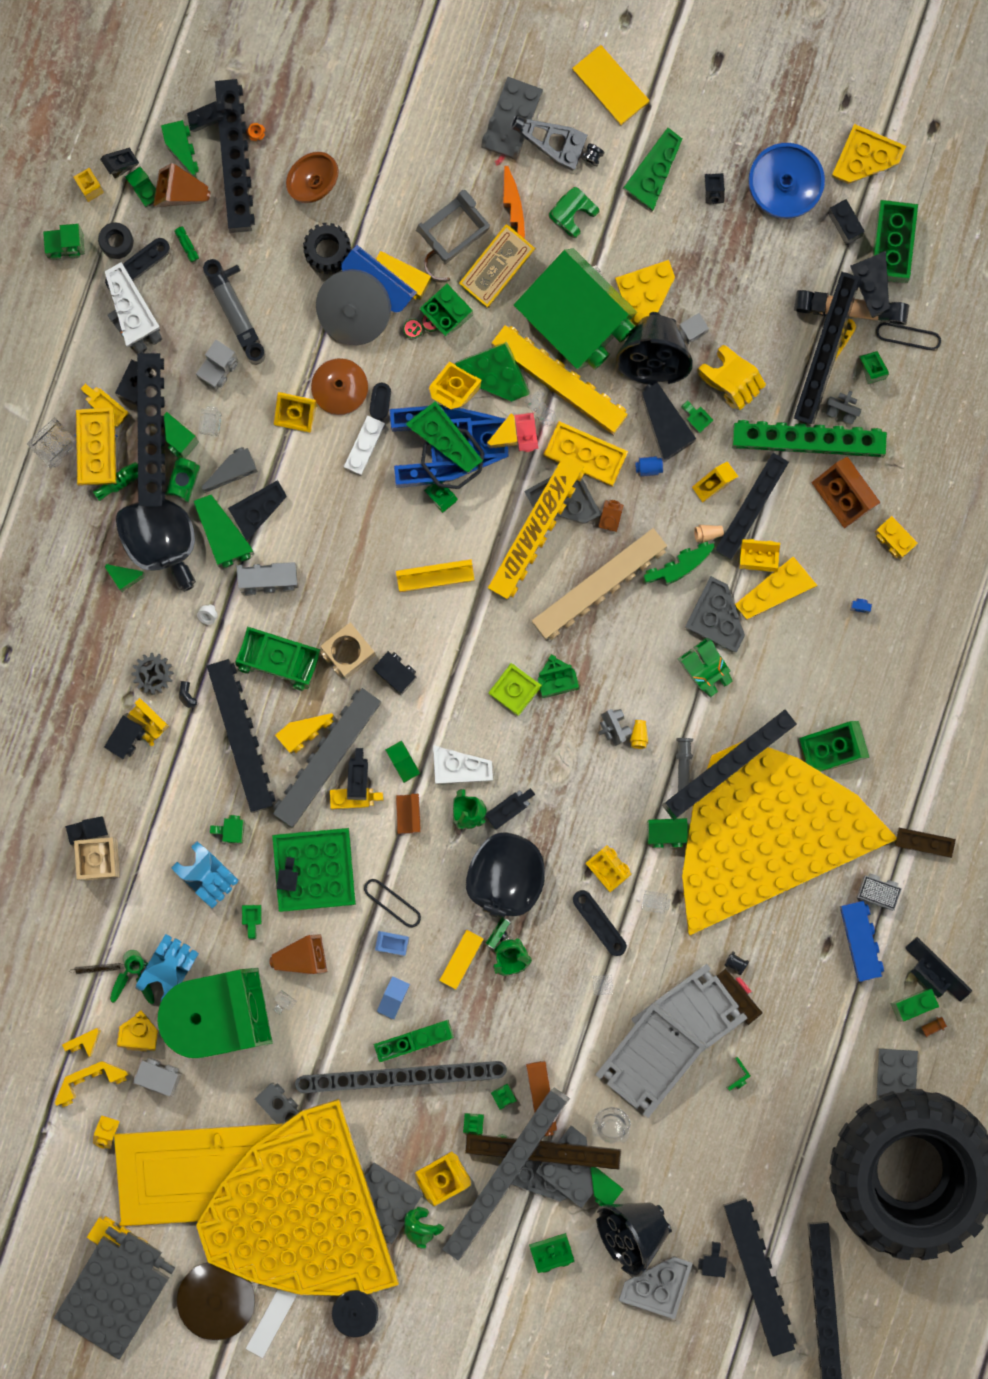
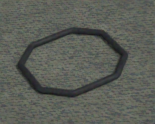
M458 428L460 432L465 433L480 452V458L483 460L484 451L469 431ZM424 443L421 465L437 486L460 489L481 473L483 462L479 464L478 471L458 486L439 483L425 464L426 449L429 443Z

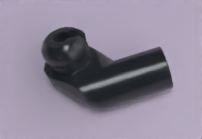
M181 681L179 689L180 701L187 708L196 707L197 699L192 698L189 694L190 682Z

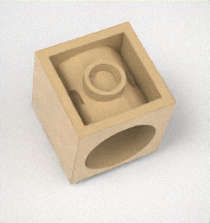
M351 622L320 646L323 650L320 653L328 663L332 661L335 665L332 667L340 678L344 676L346 680L376 656L373 649ZM343 640L348 642L355 641L361 648L358 649V659L352 664H340L334 660L335 646Z
M112 837L74 841L77 880L120 878L117 839Z

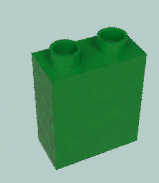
M574 248L563 250L513 304L577 370L588 365L593 370H596L610 356V353L605 349L607 344L614 337L621 343L636 328L630 320L638 313Z

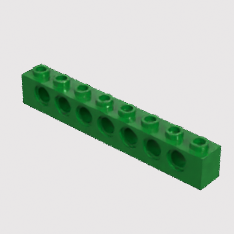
M738 420V423L733 425L732 448L883 458L886 455L887 432H882L880 428H871V431H866L862 427H852V430L844 429L843 426H833L832 429L825 428V425L806 427V424L797 423L795 426H787V423L784 422L768 425L766 421H757V424H750L747 420ZM755 431L757 438L750 439L747 436V432ZM774 432L776 439L769 440L766 437V433ZM785 434H794L795 440L788 441L785 438ZM811 434L814 437V441L809 443L804 439V436ZM830 435L833 438V443L827 444L823 437ZM845 436L850 437L852 444H844L842 438ZM862 438H869L871 440V445H863L861 441Z

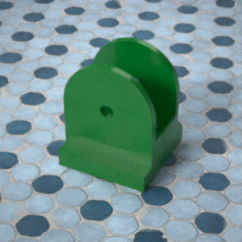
M259 968L239 969L181 982L167 992L159 1006L157 1022L161 1037L171 1050L181 1056L204 1058L273 1044Z

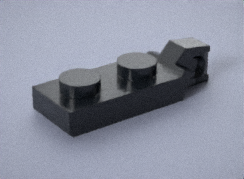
M214 101L187 113L190 131L197 132L223 121V114L232 111V104Z
M356 748L355 758H350L347 784V799L366 800L369 764L368 759H363V748Z
M531 788L524 793L519 790L488 811L485 816L495 830H497L530 805L528 800L535 793Z

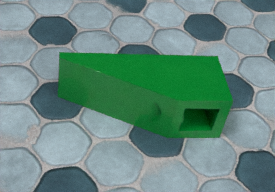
M183 120L161 125L167 149L189 174L197 178L196 173L199 172L197 161L193 162L192 159L195 151L193 143L189 144L188 137L191 136L189 126H185Z

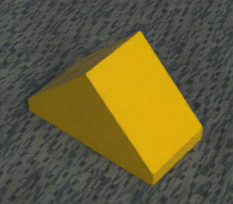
M90 168L73 177L87 202L104 193Z
M510 413L488 441L487 446L489 448L517 445L515 419L512 413Z

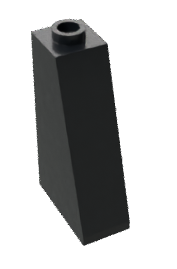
M657 382L654 385L650 383L643 388L644 392H642L641 397L662 461L666 462L693 444L697 438Z

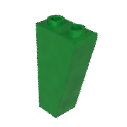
M212 494L194 500L218 567L227 568L234 565V561L240 560L243 562L251 559V555L254 554L252 547Z

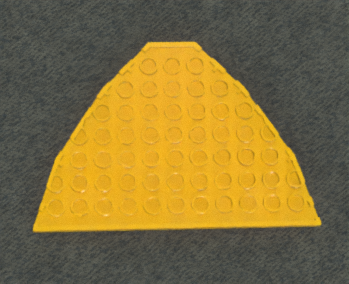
M743 741L712 754L707 769ZM767 747L692 806L682 868L688 934L692 935L852 861L895 841L897 837L857 794L799 758Z

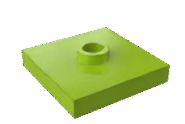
M510 663L488 694L520 716L542 685Z

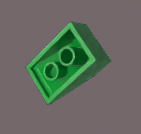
M849 721L799 738L806 763L820 772L870 758L859 721Z

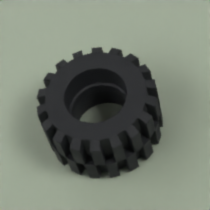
M322 223L323 226L320 227L317 224L315 229L311 228L308 231L309 235H306L304 238L303 251L307 262L311 268H315L319 273L324 271V274H328V272L332 271L333 274L336 273L337 269L341 271L343 261L352 250L346 231H343L339 225L336 227L334 223H330V225ZM330 239L338 244L339 249L337 253L327 258L318 255L316 251L317 245L323 240Z

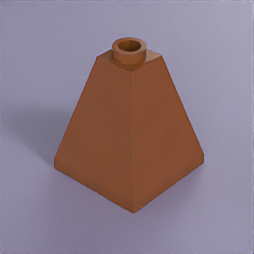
M171 163L159 169L153 207L202 204L209 201L211 192L208 190L209 186Z
M321 934L305 936L272 954V957H270L271 968L279 971L307 974L328 972Z

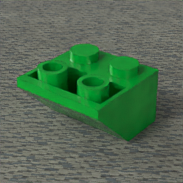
M448 283L419 308L445 337L460 328L473 316V310Z

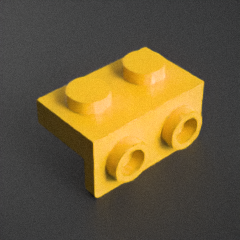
M743 539L740 549L739 569L778 572L780 543Z

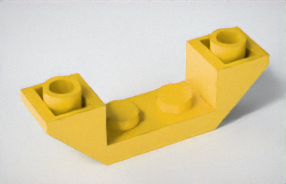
M105 1061L98 1062L66 1076L55 1100V1105H62L63 1108L73 1104L72 1099L77 1097L71 1083H74V1086L85 1081L84 1077L91 1075L94 1078L103 1074L102 1070L104 1069L109 1082L115 1081L117 1085L126 1081V1076L130 1075V1073Z

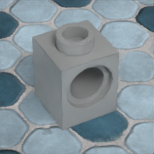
M700 313L679 325V332L683 340H686L688 344L709 331Z

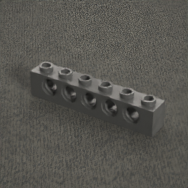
M271 1083L255 1100L277 1124L285 1123L287 1121L286 1115L289 1112L295 1115L299 1113L297 1110L298 1104L291 1097L289 1099L283 1094L285 1090L278 1083L276 1085ZM275 1098H280L283 1101L281 1109L274 1108L273 1101Z

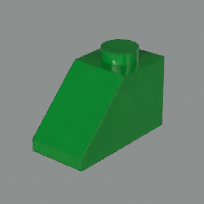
M590 1167L593 1193L597 1198L595 1202L600 1206L613 1204L624 1189L597 1167Z

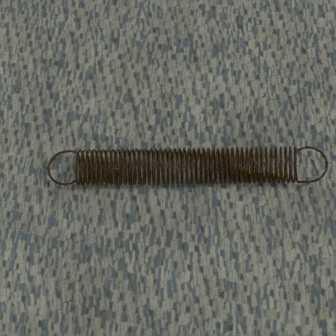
M121 963L102 965H115V967L120 968ZM100 965L75 967L80 970L76 971V975L83 972L116 971L117 969L97 967Z

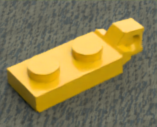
M86 383L81 388L88 396L85 400L94 409L112 407L115 409V426L117 428L130 414L102 389L95 387L93 390Z
M367 788L366 800L347 799V789L330 790L331 809L365 808L374 806V801H384L383 792L373 793V788Z

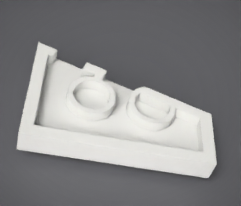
M433 745L435 784L493 781L492 761Z

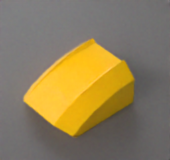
M449 361L429 386L431 398L449 409L461 407L478 392L482 380L472 376Z
M452 1151L415 1172L416 1182L432 1206L442 1203L471 1186L470 1176H468L458 1156Z

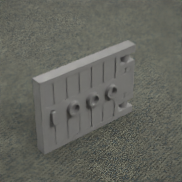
M707 963L655 1001L657 1005L707 1045L705 1049L748 1019L744 1013L740 1014L737 1010L739 1006L717 976H712L709 972L711 968ZM702 975L707 981L703 985L698 980ZM651 1005L632 1018L635 1025ZM730 1013L734 1017V1020L731 1022L726 1018Z
M653 1002L596 1073V1076L600 1079L603 1076L608 1079L607 1085L636 1109L639 1106L645 1110L643 1114L649 1118L707 1045ZM612 1067L617 1072L612 1074L609 1068ZM648 1097L653 1102L649 1104L644 1099Z

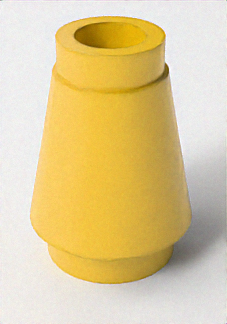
M635 720L630 738L631 747L634 749H646L647 744H649L645 720Z

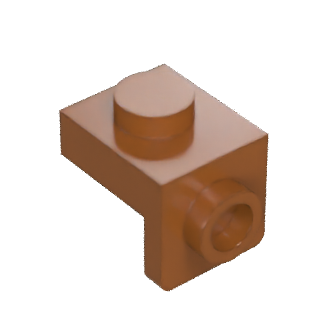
M605 500L599 528L617 532L624 505L616 500Z

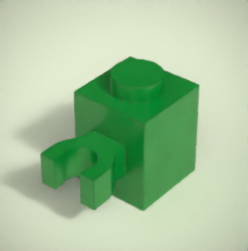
M229 815V819L224 818V826L210 825V833L223 834L222 842L243 844L245 820H240L241 816Z

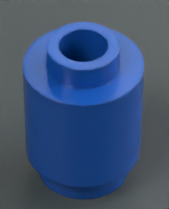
M657 456L639 458V462H635L636 473H640V477L656 476L659 473H663L662 458H657Z

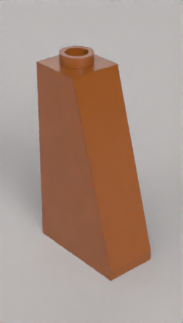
M545 1061L526 1064L534 1113L550 1092ZM556 1120L545 1136L554 1135L553 1131H557Z

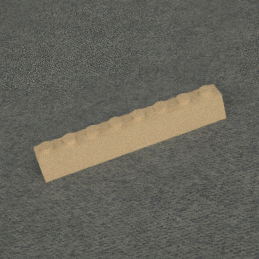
M652 528L534 618L532 624L545 641L549 638L550 640L555 639L560 634L559 630L563 627L569 628L575 623L574 619L579 615L583 617L590 612L589 607L593 604L599 605L606 599L605 595L609 592L613 594L621 588L620 584L622 582L631 581L636 576L635 572L639 569L645 570L651 565L650 561L656 557L658 560L666 554V543L655 529Z

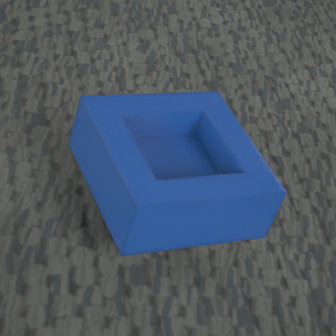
M857 598L856 601L851 602L850 610L869 614L872 604H869L868 600Z

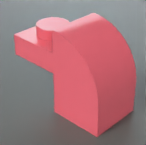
M534 414L514 415L519 451L531 452L534 449H538Z

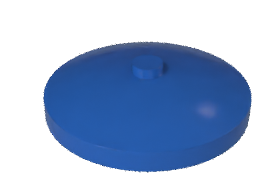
M794 143L775 144L762 151L754 160L749 173V190L754 202L765 213L781 219L797 218L812 210L820 200L825 185L824 170L818 158L807 148Z

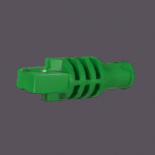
M134 462L116 472V484H103L93 491L99 502L112 492H119L137 479L138 464Z

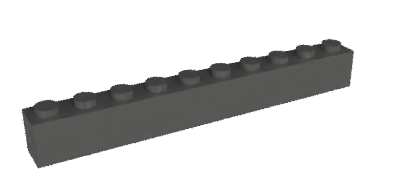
M555 1087L550 1090L442 1250L458 1261L463 1257L570 1100L568 1096Z

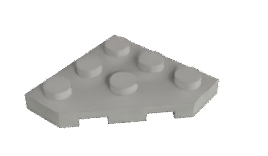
M673 1256L646 1270L641 1276L626 1280L619 1301L675 1319L693 1263Z

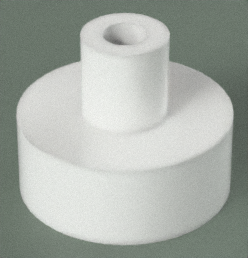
M204 605L197 613L198 619L207 625L213 624L218 616L213 605Z

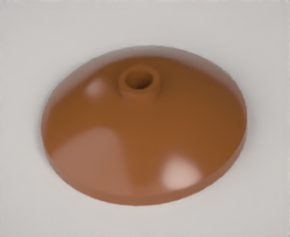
M312 152L301 157L294 163L287 175L286 188L290 196L300 203H312L325 197L337 182L339 174L337 162L331 155L325 152Z
M343 358L332 359L323 363L314 373L311 383L312 395L318 406L324 411L334 415H346L357 410L365 401L368 393V380L362 368L355 362ZM341 381L343 385L341 387H337L335 385L336 382Z

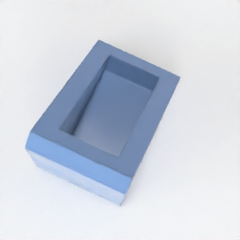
M378 931L375 950L406 956L409 937Z
M392 976L377 1012L395 1019L410 984Z

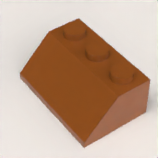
M848 456L836 462L811 482L844 529L881 503Z

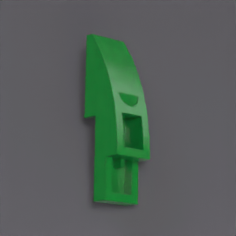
M704 542L697 545L698 548L692 551L690 548L684 549L679 552L680 555H677V564L673 561L665 564L663 569L657 570V568L647 570L646 575L643 576L645 585L663 578L665 584L669 585L684 578L708 558L715 547L714 543Z
M448 1019L376 1043L374 1048L380 1063L453 1039L454 1035Z

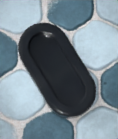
M377 383L372 389L369 412L372 418L379 421L384 420L389 413L391 388L386 383Z

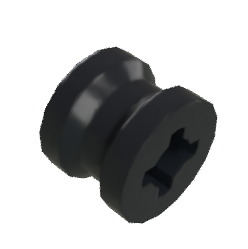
M589 143L586 153H583L581 158L593 166H598L599 159L603 157L605 152L600 147Z

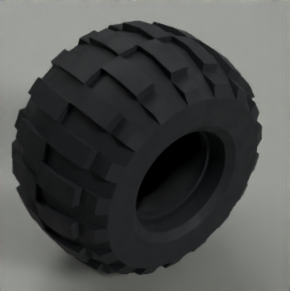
M906 1089L905 1092L895 1093L892 1091L878 1096L879 1100L869 1105L866 1103L855 1111L857 1115L849 1124L847 1122L844 1124L838 1134L840 1138L837 1146L832 1149L830 1159L832 1166L829 1179L836 1206L842 1218L855 1235H858L868 1246L878 1252L888 1253L893 1258L903 1260L920 1258L922 1261L938 1258L937 1254L945 1251L952 1254L964 1247L962 1242L972 1235L975 1238L984 1228L982 1222L988 1214L987 1130L963 1105L938 1092L930 1093L922 1089ZM904 1137H918L931 1143L940 1154L943 1165L942 1177L937 1188L926 1198L913 1202L897 1200L885 1192L880 1184L877 1173L878 1162L884 1151L894 1142Z

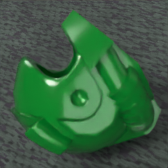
M464 789L458 790L456 797L453 799V823H455L458 829H472L476 826H482L486 822L484 820L487 811L486 805L477 797L466 796Z
M518 938L515 940H505L494 950L497 964L493 965L494 971L502 976L523 972L532 962V958L528 955L522 941Z
M417 1207V1209L408 1211L404 1222V1233L407 1239L420 1249H425L426 1244L434 1238V1235H439L445 1228L441 1224L428 1225L419 1222L420 1218L427 1217L429 1214L428 1209L423 1207Z

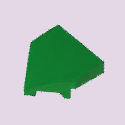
M551 654L544 668L539 672L538 683L542 685L540 688L542 699L580 689L576 672L572 665L564 663Z

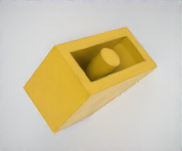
M727 461L714 468L692 488L700 500L705 502L739 476Z

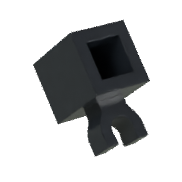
M712 1241L711 1255L703 1254L702 1258H699L698 1270H701V1275L725 1278L727 1257L719 1256L720 1242Z

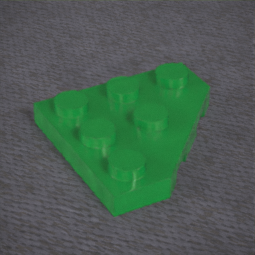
M507 342L455 362L457 367L482 380L480 389L511 402L530 394Z

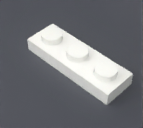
M367 415L344 465L345 469L362 476L385 423Z

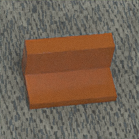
M419 793L396 795L398 834L421 833Z

